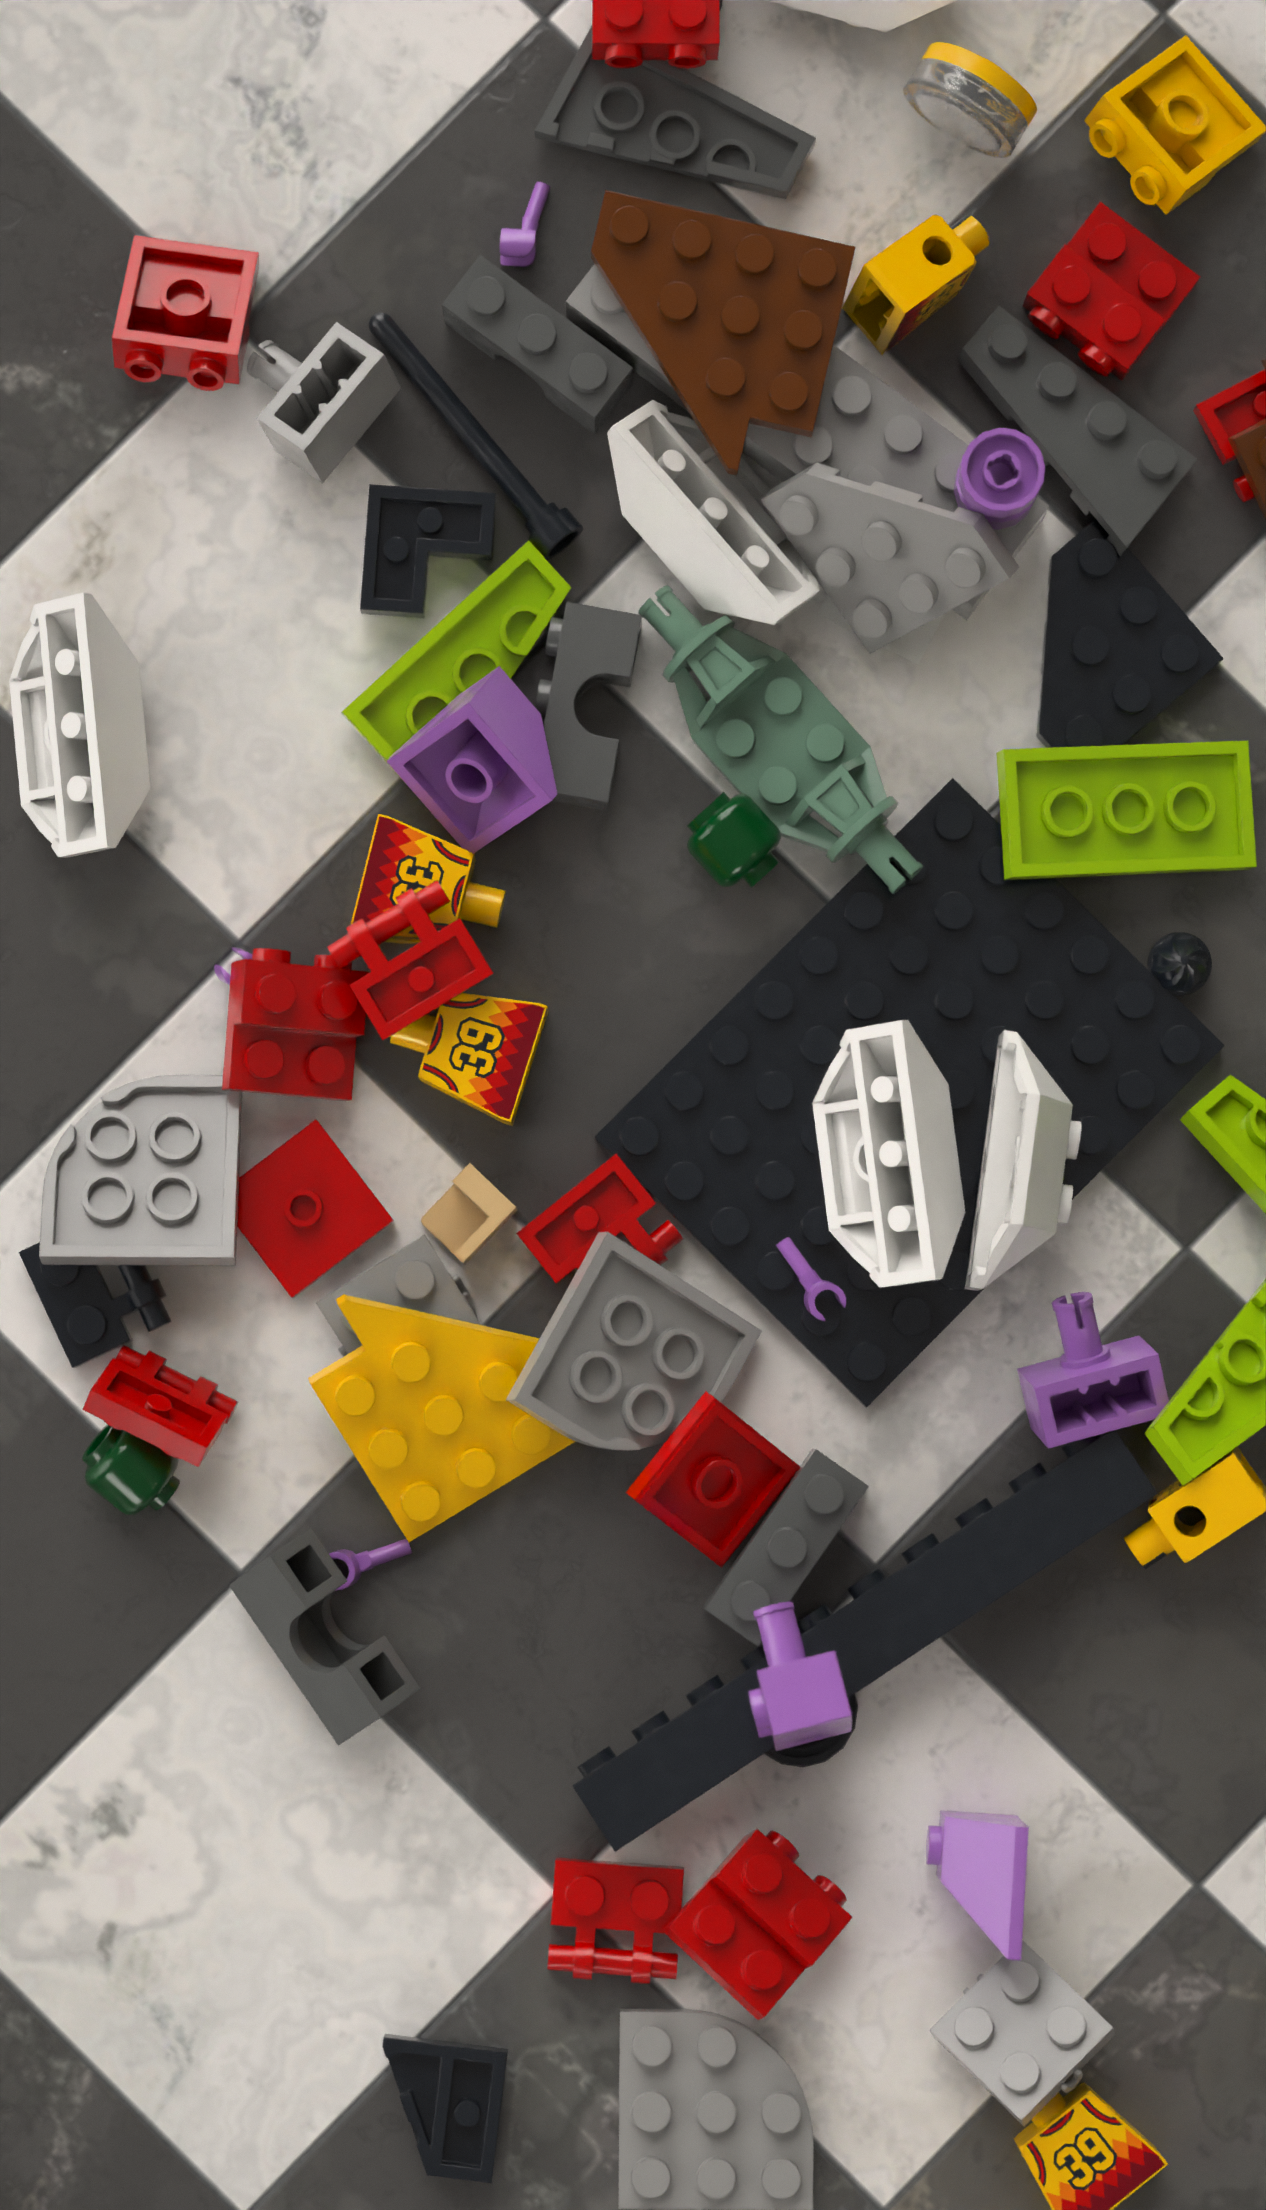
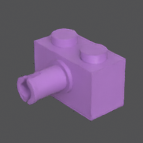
M1089 1292L1071 1293L1073 1304H1067L1065 1296L1052 1301L1064 1354L1058 1358L1017 1369L1030 1428L1048 1449L1154 1420L1169 1402L1159 1354L1139 1335L1102 1345L1093 1308V1296Z
M792 1601L769 1605L753 1612L754 1618L758 1623L769 1668L757 1671L759 1689L748 1691L749 1701L759 1738L772 1735L776 1751L852 1732V1714L835 1650L811 1657L806 1656Z

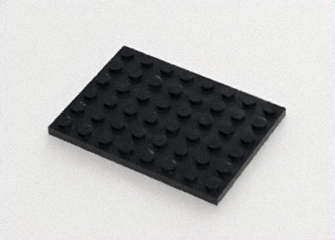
M953 778L895 835V838L915 860L924 866L921 871L910 880L894 862H890L906 879V885L892 894L884 881L866 864L594 1137L612 1156L617 1154L640 1184L865 1408L984 1290V1288L979 1291L965 1289L999 1035L1004 1030L1014 1031L1020 1035L1073 1104L1071 1120L1081 1122L1078 1155L1076 1160H1065L1062 1183L1073 1186L1072 1200L1225 1046L1170 991L1164 989L1159 980L1055 878L1004 880L1001 825ZM908 1020L949 1084L965 1215L942 1279L879 1288L870 1278V1273L847 1252L829 1231L812 1103L830 1064L841 1049L839 1044L846 1030ZM787 1237L791 1238L810 1267L817 1272L822 1280L833 1282L845 1294V1308L841 1306L831 1290L821 1291L816 1296L815 1307L826 1321L816 1319L807 1311L804 1305L806 1290L799 1282V1277L776 1246Z

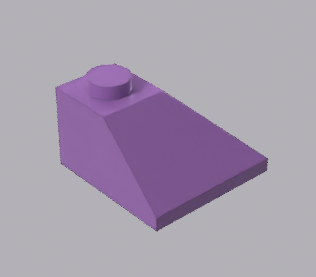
M500 666L459 694L387 760V763L463 849L473 854L551 802L557 795L541 714Z
M940 1810L939 1826L928 1825L926 1864L937 1865L936 1875L1002 1954L1008 1960L1021 1961L1029 1827L1017 1815Z

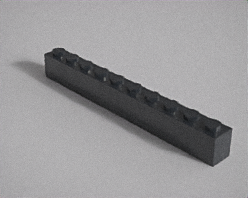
M1116 1430L1110 1431L1102 1437L1096 1435L1068 1443L1062 1447V1450L1068 1457L1067 1460L1049 1472H1046L1040 1462L1008 1483L1015 1494L994 1508L987 1497L954 1518L961 1530L940 1543L934 1533L928 1535L901 1553L908 1565L890 1577L886 1578L880 1568L852 1585L847 1590L854 1600L832 1614L825 1603L799 1620L797 1625L806 1656L811 1657L835 1650L848 1699L1158 1494ZM763 1645L739 1660L746 1671L726 1685L716 1675L687 1694L686 1698L692 1707L670 1721L663 1710L631 1731L638 1743L616 1756L611 1747L608 1746L577 1767L583 1779L572 1786L614 1852L775 1747L772 1735L759 1738L748 1691L759 1689L757 1671L769 1668Z

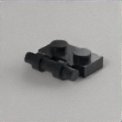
M40 1242L19 1252L72 1368H77L132 1342V1337L123 1320V1317L139 1311L148 1332L172 1322L161 1300L167 1296L159 1278L152 1280L146 1265H117L129 1291L113 1299L99 1269L100 1265H42L39 1257Z

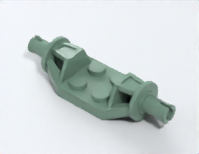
M669 585L655 592V595L658 597L656 600L670 616H666L651 598L641 606L638 613L652 625L675 651L673 659L663 671V677L670 683L675 682L692 742L739 794L751 797L779 828L782 837L827 852L826 857L832 863L842 859L848 853L852 855L857 852L884 881L892 894L906 885V879L890 862H894L910 880L924 866L917 862L885 827L889 821L887 818L899 803L893 796H886L871 746L786 653L735 629V622L727 615L718 618L711 624L703 626L673 593ZM689 672H694L711 697L708 702ZM815 811L843 835L839 838L811 817L810 814Z

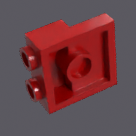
M592 0V60H605L608 66L615 68L637 67L643 63V60H668V63L673 67L697 68L705 65L706 60H718L720 0Z
M1100 202L1067 245L1064 244L1027 292L1022 306L1030 311L1027 315L1028 319L1042 333L1053 339H1057L1062 335L1079 348V358L1091 370L1104 377L1112 373L1123 381L1196 286L1200 276Z
M134 235L112 334L114 368L124 369L130 378L140 382L157 381L160 379L161 374L187 377V381L192 386L204 391L219 390L223 387L224 383L239 385L250 334L249 316L259 272V252Z
M269 948L253 949L252 959L232 962L222 1090L336 1101L352 1100L356 1037L364 1035L366 1012L349 985L369 972L352 970V962L340 969L332 955H315L314 966L291 964V951Z
M758 1829L743 1837L663 1932L757 2020H760L769 2013L802 1972L817 1961L853 1917L842 1908L847 1898L835 1883L822 1875H817L812 1880L794 1863L799 1858V1852L789 1840L775 1831H769L765 1836Z

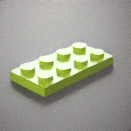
M1248 741L1003 749L996 753L1004 880L1249 870L1257 867Z

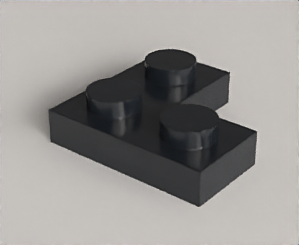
M369 484L360 602L361 614L424 618L429 556L492 560L496 493Z

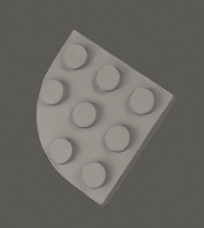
M165 1075L134 1081L102 1096V1102L86 1113L75 1126L70 1124L56 1145L49 1161L42 1194L39 1250L42 1265L236 1266L242 1092L222 1090L223 1075Z
M599 1232L506 1400L556 1432L587 1446L625 1451L641 1450L642 1448L656 1446L667 1441L705 1391L722 1403L762 1330L611 1233Z
M620 2008L618 2209L813 2210V2128L809 2108L793 2070L781 2055L767 2041L760 2037V2034L734 2019L703 2010Z

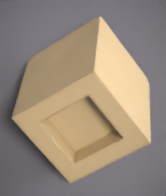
M471 1163L453 1179V1185L421 1219L422 1225L464 1265L517 1211V1207Z

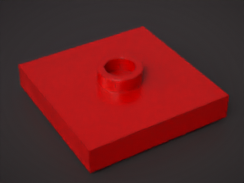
M317 1119L239 1177L237 1227L291 1298H295L394 1222L393 1218Z
M705 1391L626 1493L722 1568L794 1477L800 1466L719 1400Z

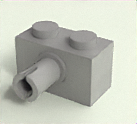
M337 322L303 363L280 349L273 341L266 340L258 348L268 355L267 360L253 351L247 364L248 374L255 379L261 380L278 392L256 418L275 451L322 484L401 389L385 355Z

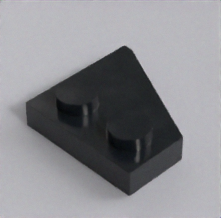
M385 2034L382 2048L394 2074L400 2092V2099L407 2120L411 2123L427 2176L492 2183L508 2049Z

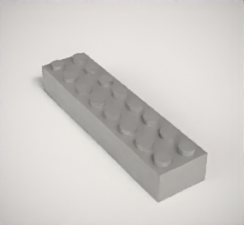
M594 264L565 301L566 318L633 367V371L687 410ZM833 344L812 438L749 423L743 453L781 482L786 481L817 462L839 469V477L867 486H871L875 481L923 495L922 503L955 512L958 508L954 495L955 476L961 459L969 445ZM1038 497L1028 515L1016 525L1000 530L994 529L1013 558L1016 557L1041 524L1049 508V505ZM990 589L952 610L968 620Z

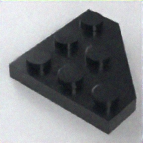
M1096 519L1053 554L1049 561V588L1041 667L1042 681L1036 737L1046 748L1124 745L1224 659L1129 548L1126 549L1121 557L1116 553L1114 546L1106 540L1109 534Z

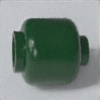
M723 792L687 825L693 832L687 843L690 854L722 887L734 886L742 879L750 887H753L779 863L778 859L771 852L778 846L781 840V832L748 795L739 794L730 799Z
M108 1424L96 1435L82 1456V1461L88 1465L85 1472L87 1485L124 1514H137L148 1505L155 1511L159 1510L168 1502L180 1484V1480L173 1475L178 1465V1458L171 1457L163 1452L161 1448L124 1430L115 1429Z

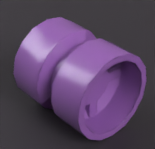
M996 428L983 432L970 442L957 470L954 484L957 506L983 514L995 530L1016 525L1028 515L1043 485L1045 463L1041 450L1030 437L1015 429Z

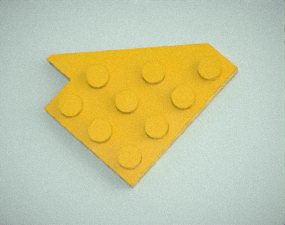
M345 1294L336 1299L339 1308L362 1343V1346L308 1379L408 1542L413 1541L576 1442L556 1432L506 1400L540 1338Z

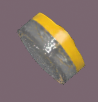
M935 42L929 45L903 88L904 96L913 109L936 129L972 150L997 158H1006L1012 154L1037 113V106L1031 95L998 65L967 49L944 42Z

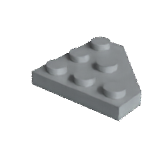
M817 462L775 486L761 499L764 506L869 654L1008 580L1019 568V565L983 514L962 507H958L955 512L925 504L922 503L923 495L875 481L871 486L839 477V469Z

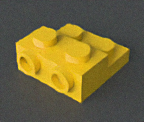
M1187 35L1105 93L1084 120L1090 127L1089 138L1094 149L1106 158L1115 156L1131 174L1130 184L1135 196L1144 204H1157L1166 215L1206 186L1220 169L1257 143L1266 132L1264 123Z

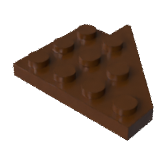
M605 190L591 249V259L726 472L736 476L738 474L749 423L812 438L855 247Z

